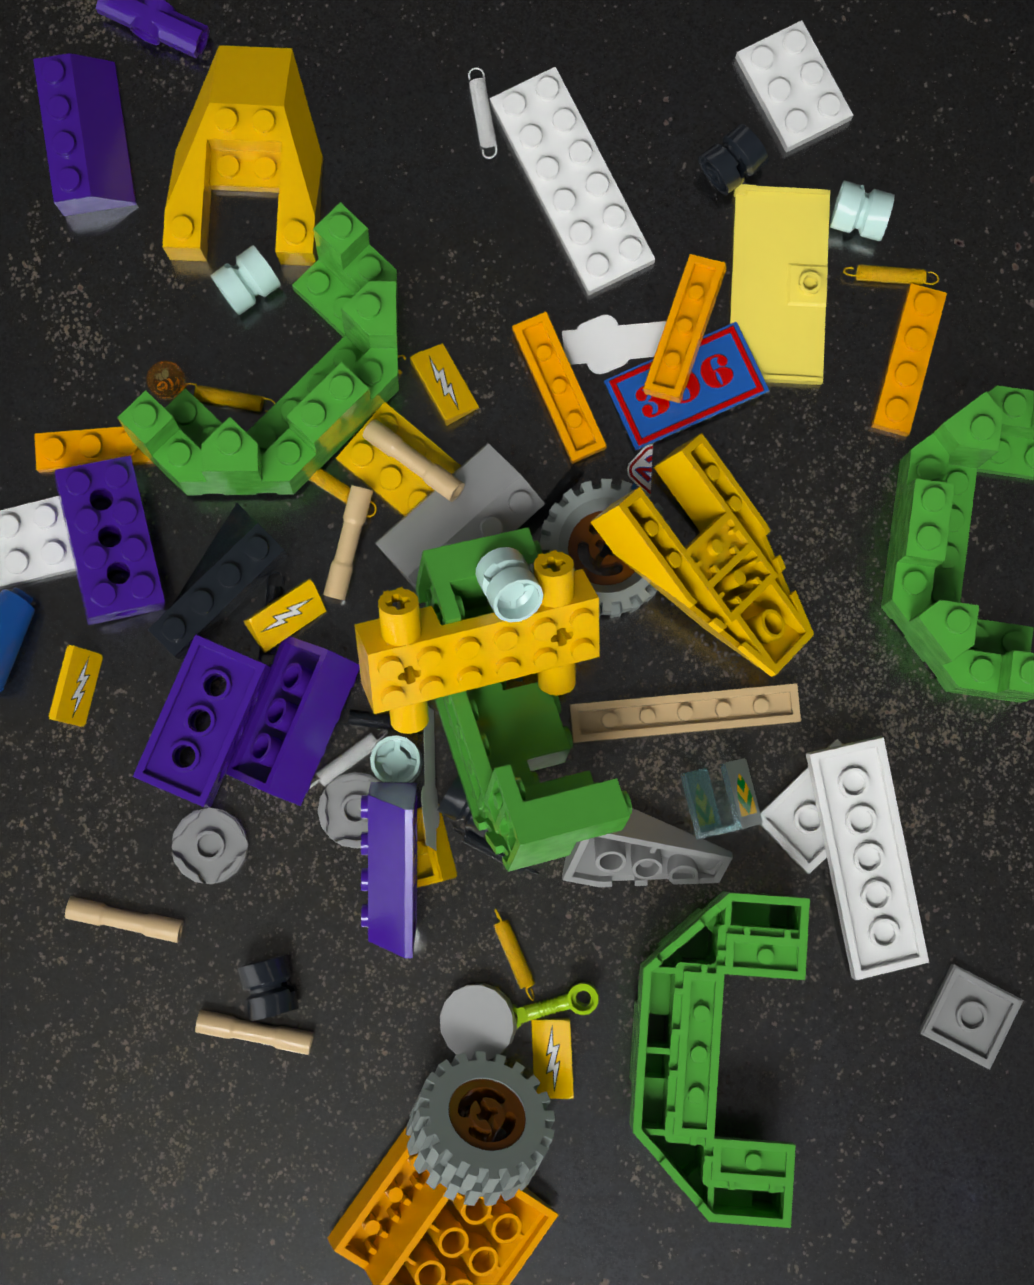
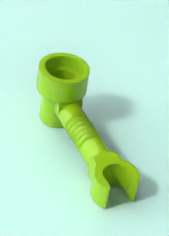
M581 982L574 985L568 994L557 996V998L554 997L553 999L550 998V1000L547 999L546 1001L543 1000V1002L540 1001L539 1003L536 1002L520 1007L513 1005V1012L518 1017L517 1029L522 1023L569 1009L579 1015L590 1014L599 1003V993L592 984ZM587 991L591 996V1001L589 1003L581 1002L578 998V992Z

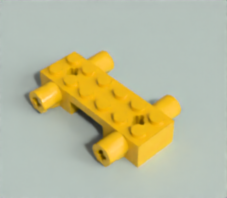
M553 550L550 553L537 554L533 564L534 576L542 588L543 600L537 612L520 622H506L496 616L495 613H490L441 625L432 606L419 609L418 596L414 592L403 589V587L392 591H383V595L378 600L380 618L355 624L361 684L373 713L389 711L391 726L394 730L410 734L419 732L427 726L429 722L428 700L534 673L538 675V686L543 692L555 696L569 693L576 685V663L599 657V597L583 569L574 571L573 559L563 552H557V550ZM394 602H397V608L393 606Z

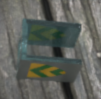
M745 758L720 764L735 823L723 827L721 825L708 770L704 768L681 774L697 840L763 823Z

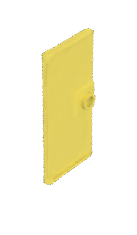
M741 184L734 189L735 211L730 324L737 322L765 382L822 385L827 301L830 190Z

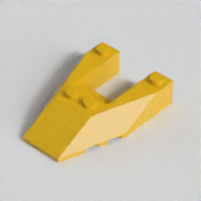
M219 45L175 152L165 206L162 246L170 260L207 262L211 190L279 193L275 252L280 264L312 266L318 260L313 228L320 222L323 156L292 48Z
M701 433L673 450L653 467L700 531L687 546L684 547L641 487L613 502L594 518L591 524L613 554L701 627L772 677L777 675L812 638L814 632L796 590L790 593L782 571L786 567L781 555L775 557L766 535L770 532L768 524Z

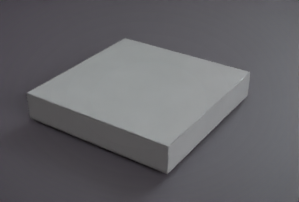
M951 964L918 1033L990 1070L1024 1000L955 964Z

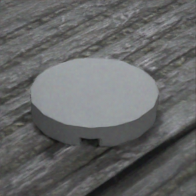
M353 772L340 775L325 788L320 796L318 815L321 827L332 840L341 846L361 848L362 832H368V819L361 818V796L368 795L371 782H381L370 774Z
M214 808L196 810L183 818L175 829L172 838L173 860L181 873L194 882L204 884L223 882L238 873L246 861L249 848L246 830L238 818L225 810Z
M486 983L468 984L454 991L444 1002L440 1014L441 1034L447 1046L456 1055L466 1053L468 1060L471 1061L475 1051H485L486 1060H490L495 1057L496 1053L502 1054L513 1041L517 1029V1021L513 1012L514 1007L510 999L499 988Z

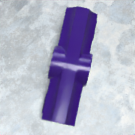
M97 0L95 9L98 14L129 27L136 36L153 45L163 43L194 58L202 54L207 45L210 33L208 26L176 12L174 7L165 0Z

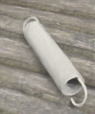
M472 68L468 73L469 80L471 79L470 73L472 70L478 69L483 74V78H475L469 84L480 146L484 148L495 146V153L491 157L485 156L484 150H482L483 156L491 159L497 153V145L486 90L485 75L482 69Z
M388 730L378 733L377 736L386 732L378 740L372 733L368 734L361 741L350 747V749L339 755L338 758L316 772L320 779L313 782L310 788L316 785L318 781L323 786H326L346 772L347 769L358 763V761L369 755L378 741L387 735Z

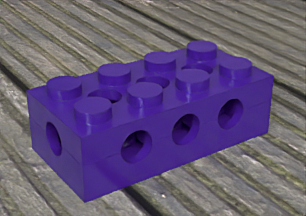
M131 455L55 470V483L88 625L163 610L165 604ZM97 498H104L110 502L111 506L106 510H97L91 505V502ZM112 534L119 539L120 543L114 547H106L100 543L99 539L103 535ZM114 570H120L126 573L128 580L123 584H114L108 579L107 575Z
M195 635L133 777L202 807L211 808L272 668ZM224 677L226 680V690L219 696H213L211 693L212 682L216 678ZM208 712L211 717L210 726L205 731L199 732L195 725L196 718L199 714ZM192 747L195 752V760L192 765L185 768L180 762V755L185 748Z

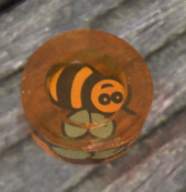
M161 361L154 364L147 374L149 389L157 398L162 400L175 399L182 392V388L186 384L185 374L177 364L171 361Z

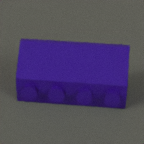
M72 53L33 59L55 205L63 216L137 205L115 62Z
M289 636L281 642L274 662L270 667L272 669L226 774L268 794L301 806L310 788L319 762L325 753L334 727L340 719L341 711L349 692L355 684L360 667L359 664L328 649Z
M371 782L368 795L361 796V818L368 819V832H362L361 855H368V868H362L361 891H368V904H362L361 927H368L369 942L403 958H413L417 930L418 783Z

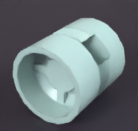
M844 180L835 203L830 228L848 233L856 228L860 236L881 241L890 218L895 195L877 189L872 190L870 193H865L863 185Z
M254 245L236 257V265L225 264L210 275L238 315L256 304L255 296L261 295L266 297L281 286L277 276Z
M510 547L497 548L481 558L476 567L475 575L496 616L506 622H520L537 612L543 600L542 588L531 572L523 555L518 550Z
M398 735L388 736L379 741L373 748L370 757L371 769L382 782L412 783L420 775L423 766L422 754L418 747L409 739Z

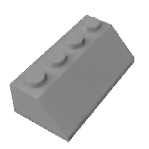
M489 443L484 445L452 474L465 484L462 493L455 501L450 502L437 491H432L375 542L415 590L422 552L424 550L517 530L545 505L523 476Z

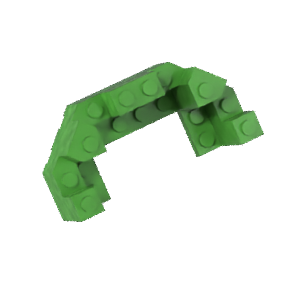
M341 202L313 228L318 260L292 284V287L343 338L268 412L245 432L231 417L222 424L185 388L165 408L145 390L117 417L133 444L186 495L295 494L373 416L384 402L387 403L399 391L397 270L369 244L368 228Z
M997 385L944 422L933 434L912 448L900 460L881 608L890 619H893L905 635L904 638L920 659L926 662L946 692L1022 703L1034 699V653H1031L1034 627L978 619L979 605L960 603L977 472L1034 480V391Z
M528 527L424 550L415 585L419 603H426V607H433L441 625L494 613L475 575L476 567L481 558L497 548L510 547L518 550L523 555L531 572L534 574V561L537 558V554L542 553L540 543L537 540L533 541ZM506 681L434 699L474 824L479 831L485 829L489 831L485 833L486 841L496 854L505 853L506 856H503L502 859L503 865L508 872L569 856L576 842L624 829L630 814H632V804L627 791H621L617 778L600 783L594 782L589 770L540 783L535 770L565 763L573 747L570 729L568 726L562 725L559 716L561 705L558 695H549L539 688L538 682L506 690Z
M723 891L703 909L697 908L658 943L660 947L640 964L638 1000L634 1001L629 1076L632 1082L629 1124L635 1136L650 1151L709 1222L791 1228L795 1143L716 1137L714 1135L724 974L805 980L809 898L793 895Z

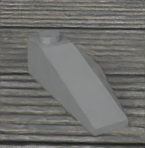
M632 808V814H630V818L623 830L576 842L571 854L565 858L562 879L563 881L595 887H612V881L634 880L635 886H647L648 880L669 879L672 884L719 883L733 855L729 850L704 839L697 840L695 835Z

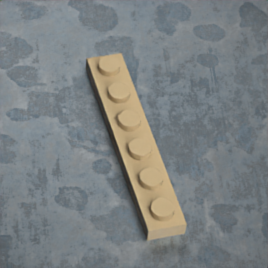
M797 684L570 705L573 743L801 722Z

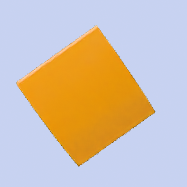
M405 1128L327 1237L333 1250L363 1268L373 1285H510L559 1214L527 1187L522 1191L518 1189L515 1196L507 1201H504L502 1195H500L497 1203L490 1206H485L483 1197L478 1198L475 1206L465 1205V1195L457 1193L453 1201L444 1197L447 1187L439 1183L433 1190L426 1183L430 1175L428 1170L418 1174L413 1166L418 1154L409 1155L407 1143L411 1136L406 1135Z

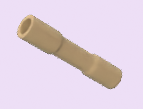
M377 419L372 420L366 426L363 432L364 439L387 456L395 458L417 474L428 486L447 500L453 502L462 493L465 486L462 481L440 465L432 463L406 444L399 435Z
M351 485L335 558L331 563L323 593L325 596L345 600L353 571V560L361 529L366 521L373 490Z
M73 896L69 898L65 911V919L134 931L148 937L175 943L180 941L184 925L183 920L156 914L128 911L110 907L101 902Z
M202 1009L199 1011L195 1027L196 1033L271 1045L276 1049L305 1055L310 1054L314 1032L241 1020L231 1015Z

